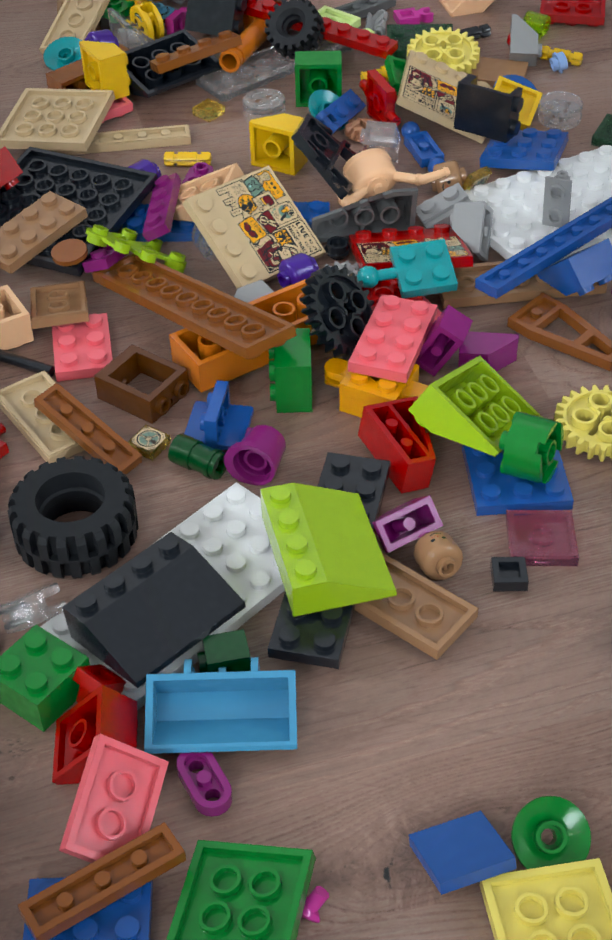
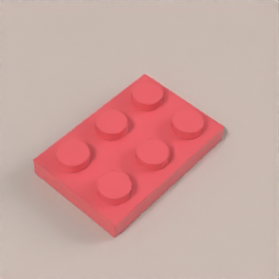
M107 313L89 314L88 322L52 326L57 382L92 378L113 360Z
M101 733L94 736L59 851L93 863L148 832L151 828L169 762Z

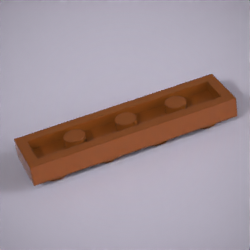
M225 30L218 33V37L212 39L209 37L202 38L197 41L198 44L193 46L183 45L178 47L176 52L170 54L168 52L160 53L155 56L156 59L149 61L151 69L158 74H162L242 45L241 36L231 32V30Z
M55 383L34 398V406L92 457L101 459L103 464L108 462L126 475L142 463V454L60 384Z
M164 822L18 904L19 912L35 940H49L186 861L185 851Z

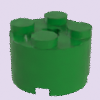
M515 412L510 430H504L499 441V449L504 450L503 459L500 464V473L536 483H548L558 465V461L553 460L556 450H562L564 437L562 423L527 413Z

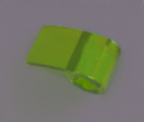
M527 11L523 19L538 33V40L548 32L551 23L549 15L533 11Z

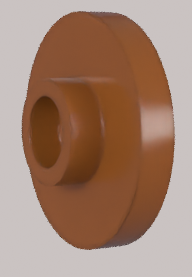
M79 239L63 240L57 243L51 250L53 261L60 266L76 265L82 262L88 254L86 244Z

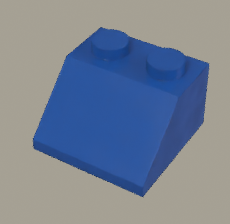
M609 238L547 267L537 274L539 279L565 296L575 292L582 296L595 289L594 283L598 282L600 286L611 281L612 245Z

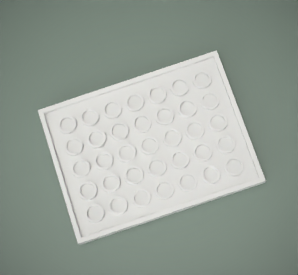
M603 145L598 149L581 152L576 156L561 158L554 171H520L515 175L498 178L493 182L476 185L471 190H465L472 202L485 201L493 209L490 247L507 260L559 229L558 227L542 225L545 177H554L558 171H567L570 180H572L569 222L612 197V146ZM612 228L559 261L609 238L612 245Z

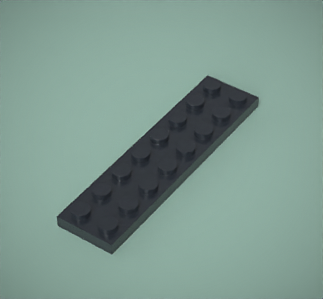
M328 452L317 487L358 493L374 532L375 528L372 522L379 515L390 473V461ZM285 592L269 642L268 657L339 669L355 604L293 617Z

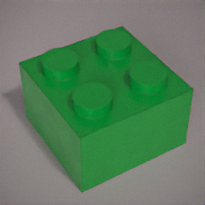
M295 51L296 107H308L310 95L320 89L331 91L339 97L342 96L341 51Z
M295 328L297 336L287 340L282 346L269 349V359H274L269 360L270 382H275L270 383V401H276L277 413L313 412L310 328Z
M35 624L0 656V703L45 732L76 702L80 685L72 679L77 667L90 665L89 657Z

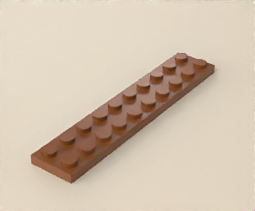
M134 253L122 258L109 269L91 272L94 282L247 360L257 358L262 352L273 347L282 346L287 340L297 336L294 324L157 261L155 263L145 262Z

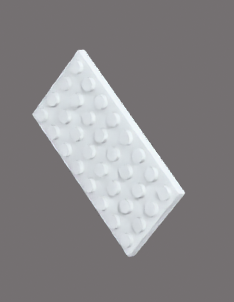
M234 483L168 532L176 534L193 545L245 602L246 607L209 635L236 631L285 591L262 519L261 498L239 483ZM63 610L40 626L89 657L90 665L102 664L125 680L126 684L121 694L138 701L137 710L145 705L146 682L139 688H136L71 638ZM202 640L157 674L184 673L185 659H193V665L198 662L197 652L203 651Z

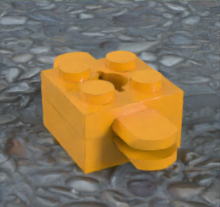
M331 358L324 365L325 384L339 388V411L360 418L362 417L364 406L414 396L419 398L428 387V385L419 383V365L417 364L414 365L407 383L348 372V361L340 358Z

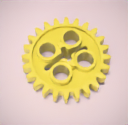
M441 26L438 31L431 28L429 33L422 30V35L415 34V39H410V44L407 45V56L410 50L422 52L428 58L437 62H444L458 72L462 71L471 74L472 69H476L477 63H479L480 47H478V41H474V36L468 37V32L460 34V29L452 31L451 27H449L447 30H443Z
M593 385L591 391L582 386L580 394L571 390L570 397L563 396L562 402L557 403L554 420L563 425V441H566L565 447H576V455L587 452V459L589 460L594 455L599 456L600 462H603L606 456H610L612 460V391H610L608 385H605L603 390H599L596 385Z

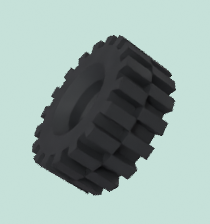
M281 0L282 4L280 6L276 3L273 6L275 11H269L268 13L270 20H265V25L268 27L265 28V33L275 50L285 58L288 55L290 59H295V51H311L312 47L317 49L319 46L317 41L323 40L321 32H325V27L323 26L324 21L311 1ZM299 22L303 23L302 29L297 34L288 35L292 25Z

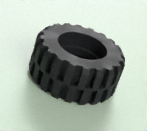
M74 456V459H66V457L57 458V462L50 464L45 462L39 465L38 470L29 471L24 476V481L20 480L13 489V493L9 497V509L7 511L16 550L28 566L35 567L36 571L45 575L50 572L55 578L64 579L65 576H72L73 579L83 578L82 575L91 573L92 576L99 574L101 569L106 566L111 568L118 563L119 557L123 559L130 551V546L135 543L137 530L139 529L134 490L129 483L128 477L123 472L118 471L117 467L108 462L103 464V461L98 458L92 457L91 460H88L84 456ZM71 512H93L92 515L78 521H54L58 517Z

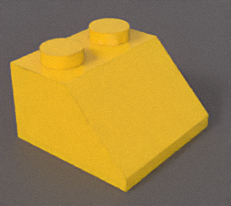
M79 41L85 84L91 90H113L115 100L129 96L131 80L127 73L128 57L125 51H122L115 43Z
M282 113L251 119L249 121L251 165L261 168L269 165L273 171L295 176L308 162L307 157L296 147L291 139L303 117Z

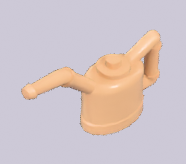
M381 148L367 149L355 154L345 163L343 175L353 184L351 187L353 193L347 194L342 200L338 197V202L344 207L358 202L362 198L365 199L386 192L393 188L396 182L420 186L444 176L447 177L451 173L448 167H442L443 169L426 174L398 172L386 150Z

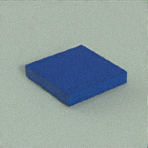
M481 810L408 835L410 847L441 895L517 869L516 857Z

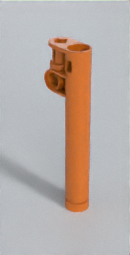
M274 0L276 3L282 4L281 0ZM244 14L243 23L245 30L240 34L242 45L225 50L219 56V64L224 71L229 73L237 71L267 40L265 28L268 27L265 25V20Z

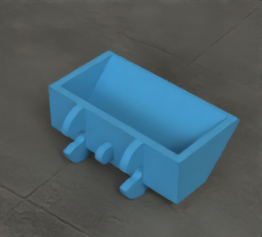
M251 657V671L227 672L226 667H221L219 672L195 673L193 659H185L184 673L146 674L144 752L157 754L297 749L296 670L260 671L259 657Z

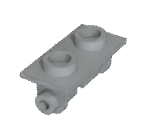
M383 9L377 11L374 15L368 12L365 28H370L375 34L385 36L386 21L389 18L388 12Z
M558 171L554 177H545L542 225L560 228L569 223L572 180H570L567 171Z

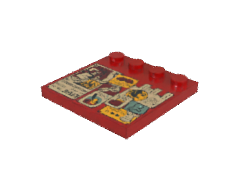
M436 224L434 228L424 229L422 226L408 227V230L398 231L396 228L382 229V232L371 233L370 230H359L355 234L349 235V245L360 269L364 266H373L377 270L393 268L389 255L390 247L445 239L453 268L473 267L472 253L448 224Z

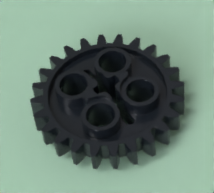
M328 265L311 273V277L305 280L307 286L301 290L306 296L300 298V301L306 305V308L302 309L301 313L308 315V319L304 324L312 326L313 329L310 331V336H318L317 345L319 346L324 343L325 353L333 351L334 358L341 356L343 360L351 357L374 311L371 309V306L375 302L368 300L369 290H362L363 281L355 282V273L347 275L345 267L339 270L337 265L332 267Z

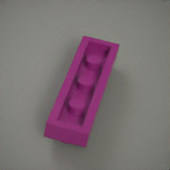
M177 173L169 176L163 175L155 181L156 186L152 191L142 233L147 242L171 232L181 185V179Z

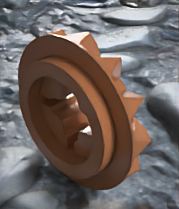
M357 117V120H349V123L345 125V135L356 142H371L381 137L383 133L382 123L377 122L376 119H368V117L362 119Z

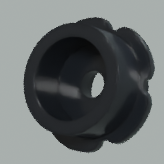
M334 236L327 240V245L324 249L330 258L341 260L349 254L350 246L346 238Z

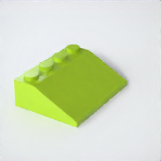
M480 355L431 383L408 409L414 415L416 422L420 426L427 428L431 433L494 457L503 451L499 449L500 437L504 430H510L515 412L518 411L542 417Z
M288 483L260 489L262 519L293 617L397 595L393 580L358 493L299 483Z

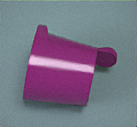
M257 425L246 429L245 437L241 442L230 446L225 453L224 465L231 476L240 482L255 486L265 485L271 482L276 474L286 450L285 439L278 430L271 426Z

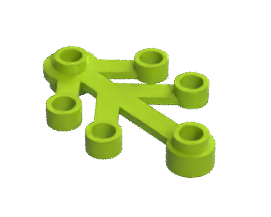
M96 224L93 225V228L88 227L86 229V240L91 244L101 247L109 245L115 251L122 254H129L130 251L148 263H155L156 258L165 261L164 265L184 273L187 264L185 261L186 256L175 251H171L170 255L161 253L163 241L157 238L150 242L136 241L138 233L128 228H123L121 233L109 232L108 228Z

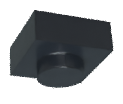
M491 557L490 569L493 592L528 591L529 581L525 557Z

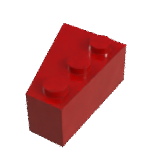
M418 396L364 406L358 431L359 438L375 459L390 461L389 478L401 494L429 488L436 461L429 433L425 432V428L416 422L414 415L408 410L418 399Z

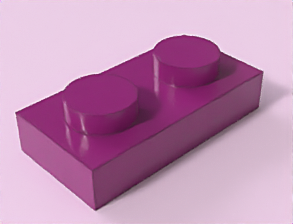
M107 245V247L91 252V257L84 261L82 265L85 273L109 269L127 254L119 253Z

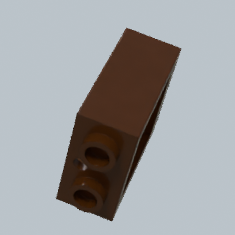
M133 344L94 375L98 399L151 424L155 423L162 415H165L173 405L184 398L189 392L187 368ZM140 373L162 382L149 395L127 385Z

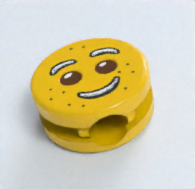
M147 0L130 8L131 25L140 42L146 44L164 37L163 19L154 3Z

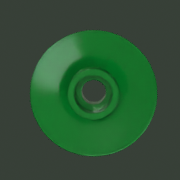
M542 796L531 800L518 812L513 822L511 840L514 853L519 862L526 869L586 860L591 846V831L586 817L575 804L557 796ZM545 829L551 830L553 834V839L549 844L543 843L541 839V834Z

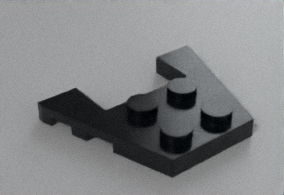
M308 113L298 125L291 139L342 200L349 193L353 184L334 167V164L339 155L345 161H348L356 153L350 149L351 144L345 139L342 142L338 141L331 135L333 131Z

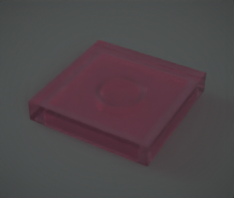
M506 510L510 557H525L526 566H578L579 554L572 510Z

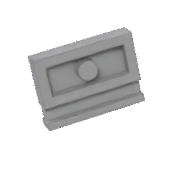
M456 183L416 207V215L426 229L434 228L436 224L449 225L450 214L454 210V202H472V200L469 199L461 185Z

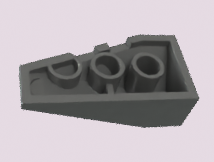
M418 189L388 190L312 218L311 230L320 243L327 242L329 238L334 236H341L349 240V235L355 234L359 230H370L371 233L382 232V229L396 228L398 231L408 230V227L415 226Z

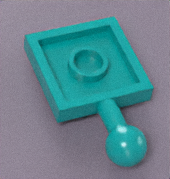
M445 239L390 247L389 255L393 268L377 270L373 266H364L357 274V281L362 280V287L373 288L379 281L396 279L401 298L456 291L458 288V281Z

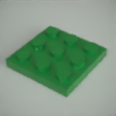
M198 840L166 940H296L316 861L313 850Z

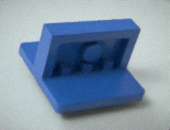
M217 380L213 392L208 393L207 402L196 401L194 403L184 434L200 440L205 445L214 449L228 450L230 446L241 442L245 437L246 429L251 424L254 409L252 406L230 404L229 381Z

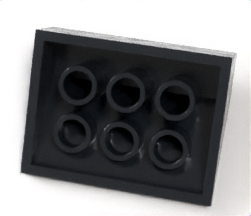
M185 29L125 51L128 57L127 73L131 80L129 92L132 95L144 98L158 95L222 68L219 60L212 55L162 74H158L151 69L149 61L156 59V55L165 52L169 54L176 52L177 48L183 45L193 46L198 44L197 40Z
M170 532L68 602L62 609L71 638L136 688H139L146 682V674L159 673L243 610L246 605L244 600L193 545Z

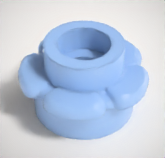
M562 51L552 53V58L549 59L552 70H558L559 73H563V70L568 69L565 54Z

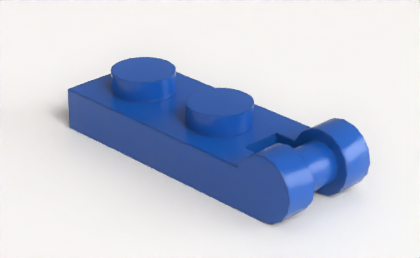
M349 89L332 104L320 111L315 118L333 131L331 135H333L347 124L349 120L358 115L366 105L352 89Z

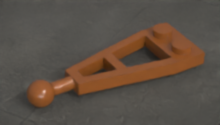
M541 293L508 317L507 327L526 338L608 371L612 370V341L567 305L553 297ZM559 317L580 333L581 336L571 341L543 329ZM594 344L604 353L591 349L588 346Z

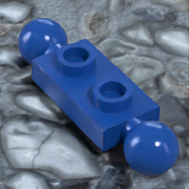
M408 121L403 124L401 134L404 138V145L421 168L427 167L428 172H432L434 165L445 162L444 153L427 131L420 132L419 125L414 121Z

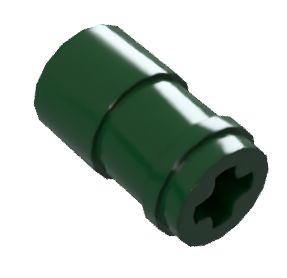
M184 433L178 434L173 439L168 450V458L172 463L188 470L199 472L206 478L214 480L221 478L226 471L224 465L225 453L222 450L207 446L202 441Z

